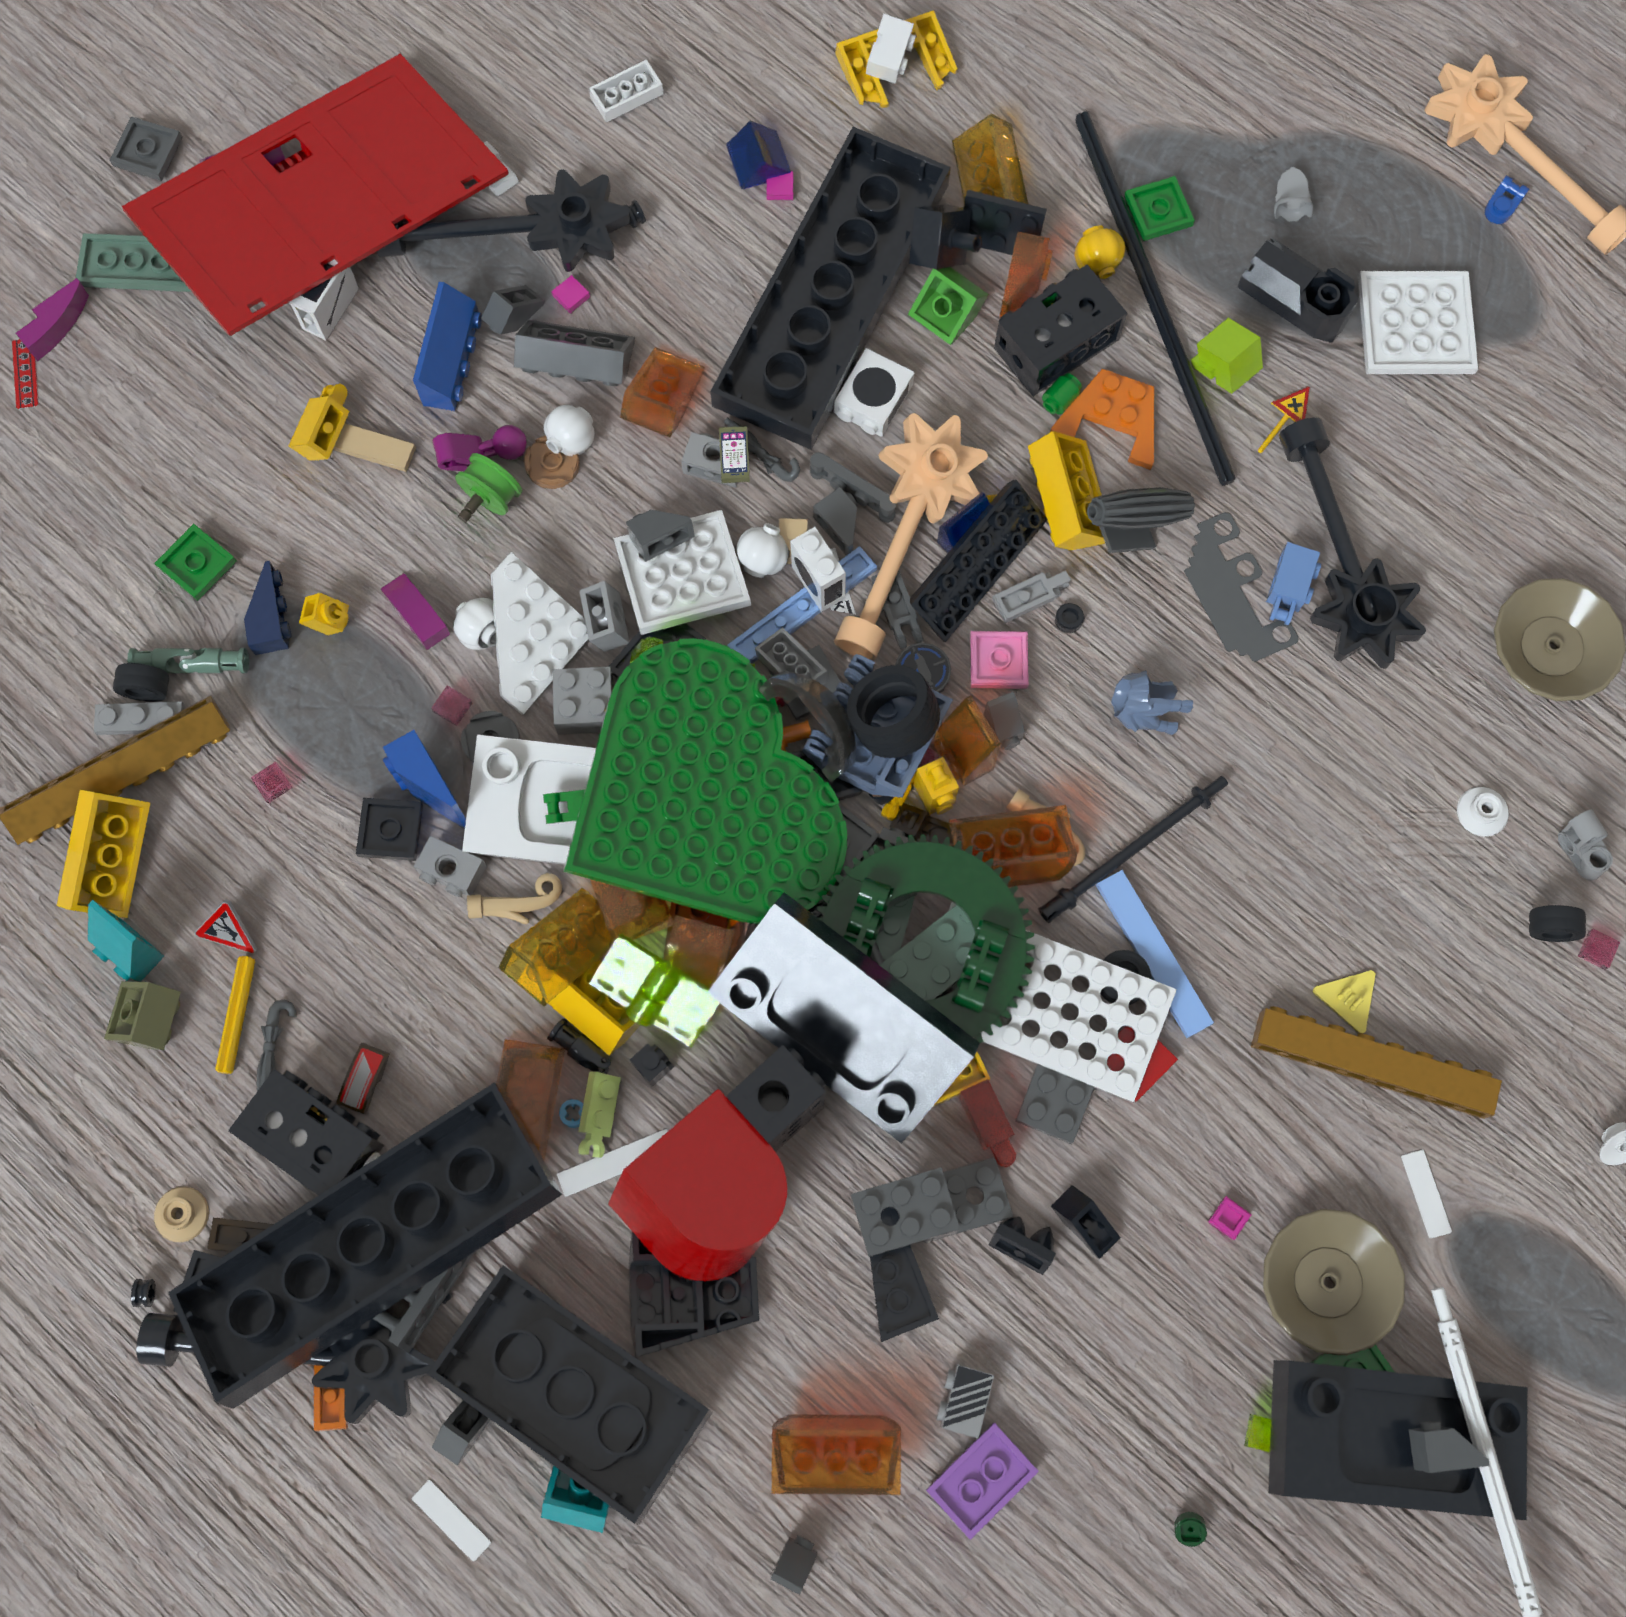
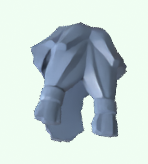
M1145 670L1141 673H1131L1123 676L1115 687L1111 703L1114 708V716L1127 729H1132L1134 732L1138 729L1156 730L1173 735L1178 730V722L1163 721L1157 716L1167 712L1180 711L1182 713H1189L1193 709V700H1170L1174 699L1178 691L1173 682L1158 683L1150 681Z

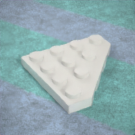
M510 552L490 575L491 586L493 587L494 626H496V653L500 679L499 692L500 696L522 715L553 681L552 669H563L589 638L585 618Z

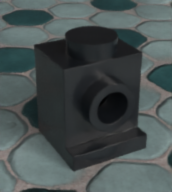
M649 1044L645 1045L629 1059L651 1087L674 1068L669 1058L655 1044L652 1047Z

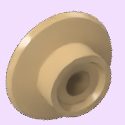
M177 1187L169 1190L159 1199L154 1211V1222L158 1232L164 1238L173 1242L192 1240L203 1231L209 1218V1207L205 1197L191 1187ZM181 1208L183 1215L180 1219H177L175 1216L176 1211Z

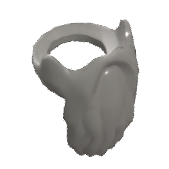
M1291 167L1286 172H1283L1278 180L1276 202L1274 205L1275 219L1282 216L1286 221L1291 222L1299 221L1305 215L1309 218L1313 216V203L1310 199L1308 180L1300 169Z

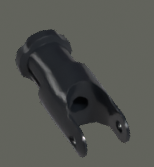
M565 1018L561 1019L554 1026L547 1040L550 1042L555 1041L567 1051V1055L579 1065L591 1071L607 1074L611 1064L610 1057L601 1051L600 1047L584 1034L580 1035L571 1028Z

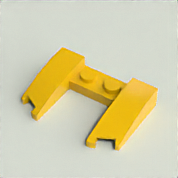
M933 10L904 21L914 24L912 35H915L916 38L913 48H916L936 90L944 85L942 79L949 72L955 74L958 68ZM878 29L838 42L835 51L836 57L859 104L863 105L864 101L880 103L882 108L888 107L889 103L879 78L866 74L868 59L873 44L876 42Z

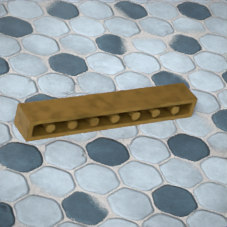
M210 695L0 808V820L17 845L25 841L32 843L43 836V831L51 827L58 829L70 821L69 817L75 815L80 790L119 796L123 792V788L131 784L138 786L149 779V774L157 770L164 772L175 765V760L183 756L190 758L201 751V746L209 742L216 744L227 737L226 733L230 731L229 724Z
M1270 1006L1269 1009L1265 1008L1259 1013L1251 1044L1253 1048L1479 1118L1486 1119L1495 1114L1502 1080L1492 1078L1493 1074L1491 1072L1475 1069L1474 1072L1463 1069V1064L1451 1060H1445V1063L1434 1060V1056L1426 1052L1416 1051L1414 1054L1404 1051L1405 1047L1397 1043L1387 1042L1385 1045L1375 1042V1037L1368 1034L1357 1033L1356 1036L1346 1033V1029L1338 1025L1328 1024L1326 1027L1316 1024L1317 1020L1312 1017L1299 1015L1297 1018L1287 1015L1288 1011L1283 1008Z

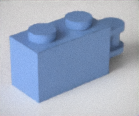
M1290 542L1286 543L1281 552L1266 600L1267 603L1273 604L1269 620L1274 621V619L1284 621V625L1289 626L1294 611L1299 612L1304 604L1308 605L1314 592V588H1311L1310 584L1312 579H1317L1321 569V563L1317 562L1320 552Z

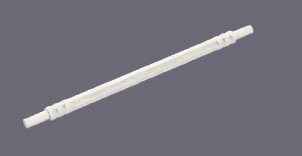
M1444 1287L1435 1288L1431 1291L1440 1319L1437 1324L1472 1444L1489 1459L1490 1466L1479 1468L1522 1616L1540 1617L1543 1612L1456 1318L1452 1317Z

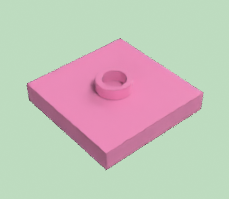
M971 631V688L1028 689V633L1017 631Z

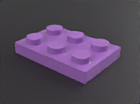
M993 1422L979 1436V1439H976L926 1491L971 1540L1039 1471Z

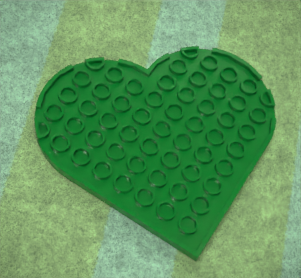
M679 639L675 642L658 644L641 653L638 658L625 668L611 692L563 872L733 920L759 924L784 892L809 910L822 899V895H826L830 891L828 885L835 884V875L840 874L846 857V821L843 820L838 805L840 802L829 783H825L813 770L814 767L803 759L781 750L783 740L782 714L779 713L775 700L776 695L765 676L760 675L749 663L750 660L725 645L703 639Z

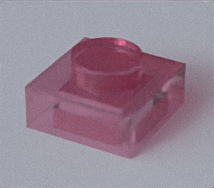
M447 685L431 709L435 714L457 726L473 702Z
M276 762L251 777L267 803L272 802L293 788Z
M1591 929L1588 931L1577 957L1606 970L1610 968L1620 942L1595 929Z

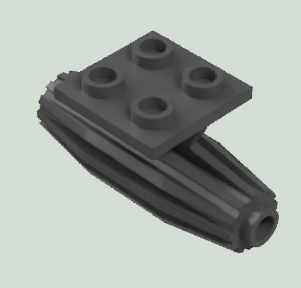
M1162 487L1125 489L1093 498L1087 508V515L1093 525L1100 527L1109 553L1152 550L1156 548V544L1149 528L1163 527L1191 518V515L1194 514L1195 504L1194 497L1187 491Z

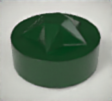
M1185 1512L1176 1518L1174 1522L1175 1537L1181 1544L1195 1547L1205 1541L1207 1527L1201 1515L1195 1512Z

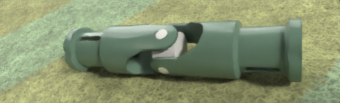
M130 648L127 663L154 666L166 671L168 674L193 672L209 674L223 673L224 671L247 673L249 669V654L246 648H240L239 651H223L222 648H201L199 650L191 648H155L153 651H138L136 648ZM181 656L179 664L174 660L173 657Z

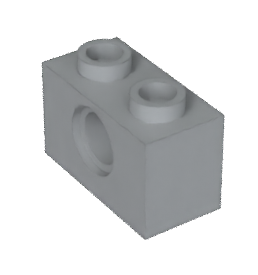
M691 432L681 461L683 473L736 488L738 482L722 483L720 458L718 460L708 459L712 455L720 456V440L707 433L697 434Z
M606 581L579 590L589 641L604 652L628 644L629 637L620 593Z
M430 836L414 868L420 874L419 879L433 886H435L436 882L447 886L445 888L447 892L461 898L462 894L473 895L487 866L483 859L467 852H462L461 849ZM456 864V869L452 874H443V869L446 865Z

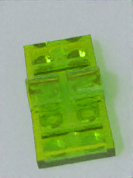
M622 933L619 934L589 983L595 989L626 1007L627 1015L637 1024L645 1027H650L653 1024L690 1048L719 1005L718 1001L707 994L710 988Z

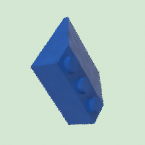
M415 730L383 746L382 748L387 757L382 760L402 791L408 788L413 797L465 829L466 817Z

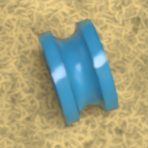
M570 1099L561 1105L559 1116L566 1126L577 1128L580 1125L581 1117L577 1121L573 1118L571 1121H568L566 1118L569 1114L566 1110L570 1106L575 1109V1106L581 1108L578 1111V1114L581 1116L583 1103L576 1099Z

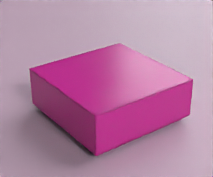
M767 171V200H793L794 176L792 171Z
M572 275L551 291L552 296L570 314L590 298V293Z
M1225 1196L1208 1220V1223L1230 1239L1235 1240L1252 1214Z

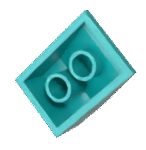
M94 900L88 904V941L95 946L92 952L104 962L110 959L117 965L113 970L124 980L128 981L132 978L137 982H141L163 959L164 955L123 919Z
M553 1466L543 1501L541 1518L603 1533L610 1506Z

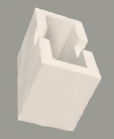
M883 14L877 32L878 36L868 59L866 74L896 84L898 74L904 75L908 59L904 58L906 50L912 51L916 38L915 35H912L913 23Z

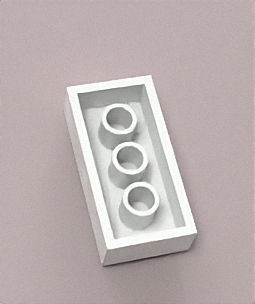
M647 59L589 88L590 98L606 123L664 94L663 84Z

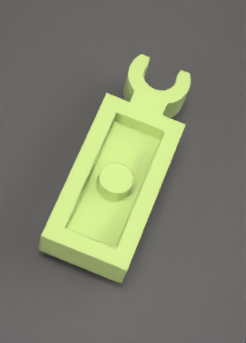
M596 1071L589 1072L578 1131L586 1133L579 1145V1154L589 1155V1149L592 1145L594 1148L592 1157H603L605 1147L602 1138H610L620 1077Z

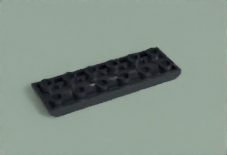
M1017 480L1010 481L1002 488L910 598L912 607L929 624L942 642H946L1048 520Z

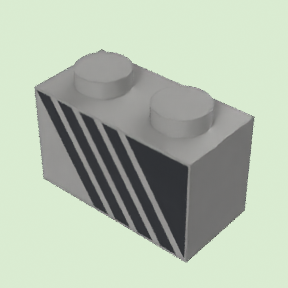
M955 1365L954 1370L949 1369L944 1388L949 1389L946 1402L940 1401L936 1420L941 1421L940 1428L979 1439L994 1375L961 1365Z

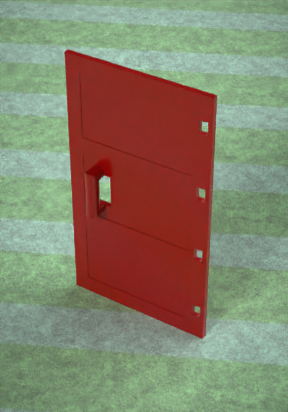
M400 53L122 206V209L225 332L232 336L509 175V172L502 162ZM294 138H297L301 143L302 150L273 166L263 156ZM472 179L478 182L468 189L464 187V184ZM403 219L409 222L399 229H396L394 224ZM335 259L338 264L325 271L323 266ZM261 301L266 305L254 313L249 309Z

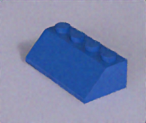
M439 282L413 382L423 406L455 411L457 402H461L463 398L464 388L462 382L463 378L468 377L470 362L468 359L470 353L475 351L476 337L474 335L476 329L481 327L482 313L479 312L475 300L445 282Z

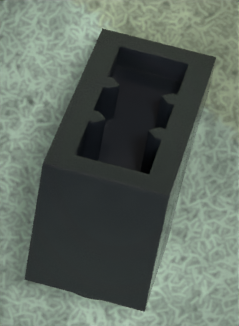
M1073 1185L1051 1205V1208L1064 1225L1098 1259L1121 1238L1095 1202Z

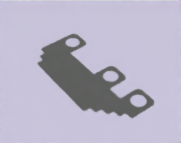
M1222 513L1198 523L1197 527L1200 533L1194 536L1197 545L1191 548L1194 556L1188 559L1191 566L1185 569L1184 572L1228 652L1237 650L1240 656L1248 654L1251 660L1256 662L1298 642V635L1291 622L1289 626L1284 625V621L1281 620L1264 627L1261 626L1240 587L1261 577L1262 570L1255 557L1251 553H1245L1226 561L1218 545L1232 540L1240 534V530L1232 515ZM1219 520H1227L1232 525V532L1227 536L1218 535L1214 530L1215 523ZM1248 560L1254 565V573L1251 576L1243 577L1238 574L1236 566L1240 561ZM1278 626L1288 628L1291 633L1290 639L1285 643H1279L1273 638V630Z

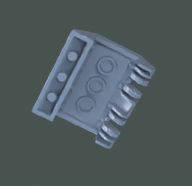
M855 654L848 665L849 668L844 672V676L855 686L865 675L873 671L875 662L862 655ZM839 682L836 691L832 694L823 711L824 715H821L818 723L831 737L829 738L819 730H813L810 739L807 740L802 749L803 753L821 770L872 795L903 797L935 734L921 749L901 758H884L871 753L860 742L848 720L846 708L852 687ZM932 689L940 708L939 728L953 699ZM901 696L888 701L873 716L871 726L887 727L900 722L913 709L917 698Z

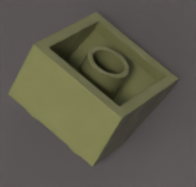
M121 981L104 1039L147 1049L164 1050L171 1037L170 1027L173 1017L180 1007L179 997L181 992L150 982Z

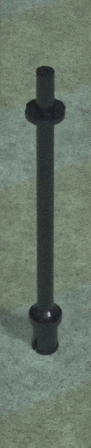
M1220 776L1203 790L1197 786L1193 787L1191 791L1193 797L1071 889H1059L1057 891L1058 895L1038 908L1042 918L1050 924L1052 920L1067 909L1072 910L1076 907L1079 896L1199 806L1204 809L1210 808L1211 802L1209 799L1228 785L1227 780Z

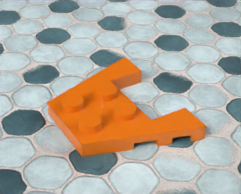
M1101 369L1055 422L1050 432L1055 431L1075 437L1081 420L1085 419L1134 436L1136 440L1128 462L1151 470L1154 463V386Z

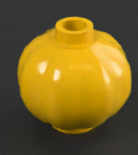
M1102 225L1091 227L1083 232V237L1079 239L1076 245L1074 255L1076 264L1080 269L1088 265L1096 275H1099L1100 279L1111 277L1115 274L1114 269L1124 258L1125 243L1122 236L1112 229L1103 228Z

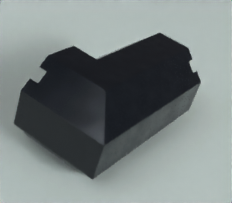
M1274 238L1268 239L1250 263L1252 265L1249 270H1245L1242 274L1237 288L1311 337L1333 343L1344 329L1358 302L1357 294L1355 295L1354 280L1336 268H1329L1324 272Z

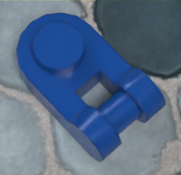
M1506 175L1485 207L1486 218L1495 224L1506 223L1530 188L1525 185H1517L1512 182L1513 178ZM1507 191L1515 197L1512 200L1505 196L1504 193Z

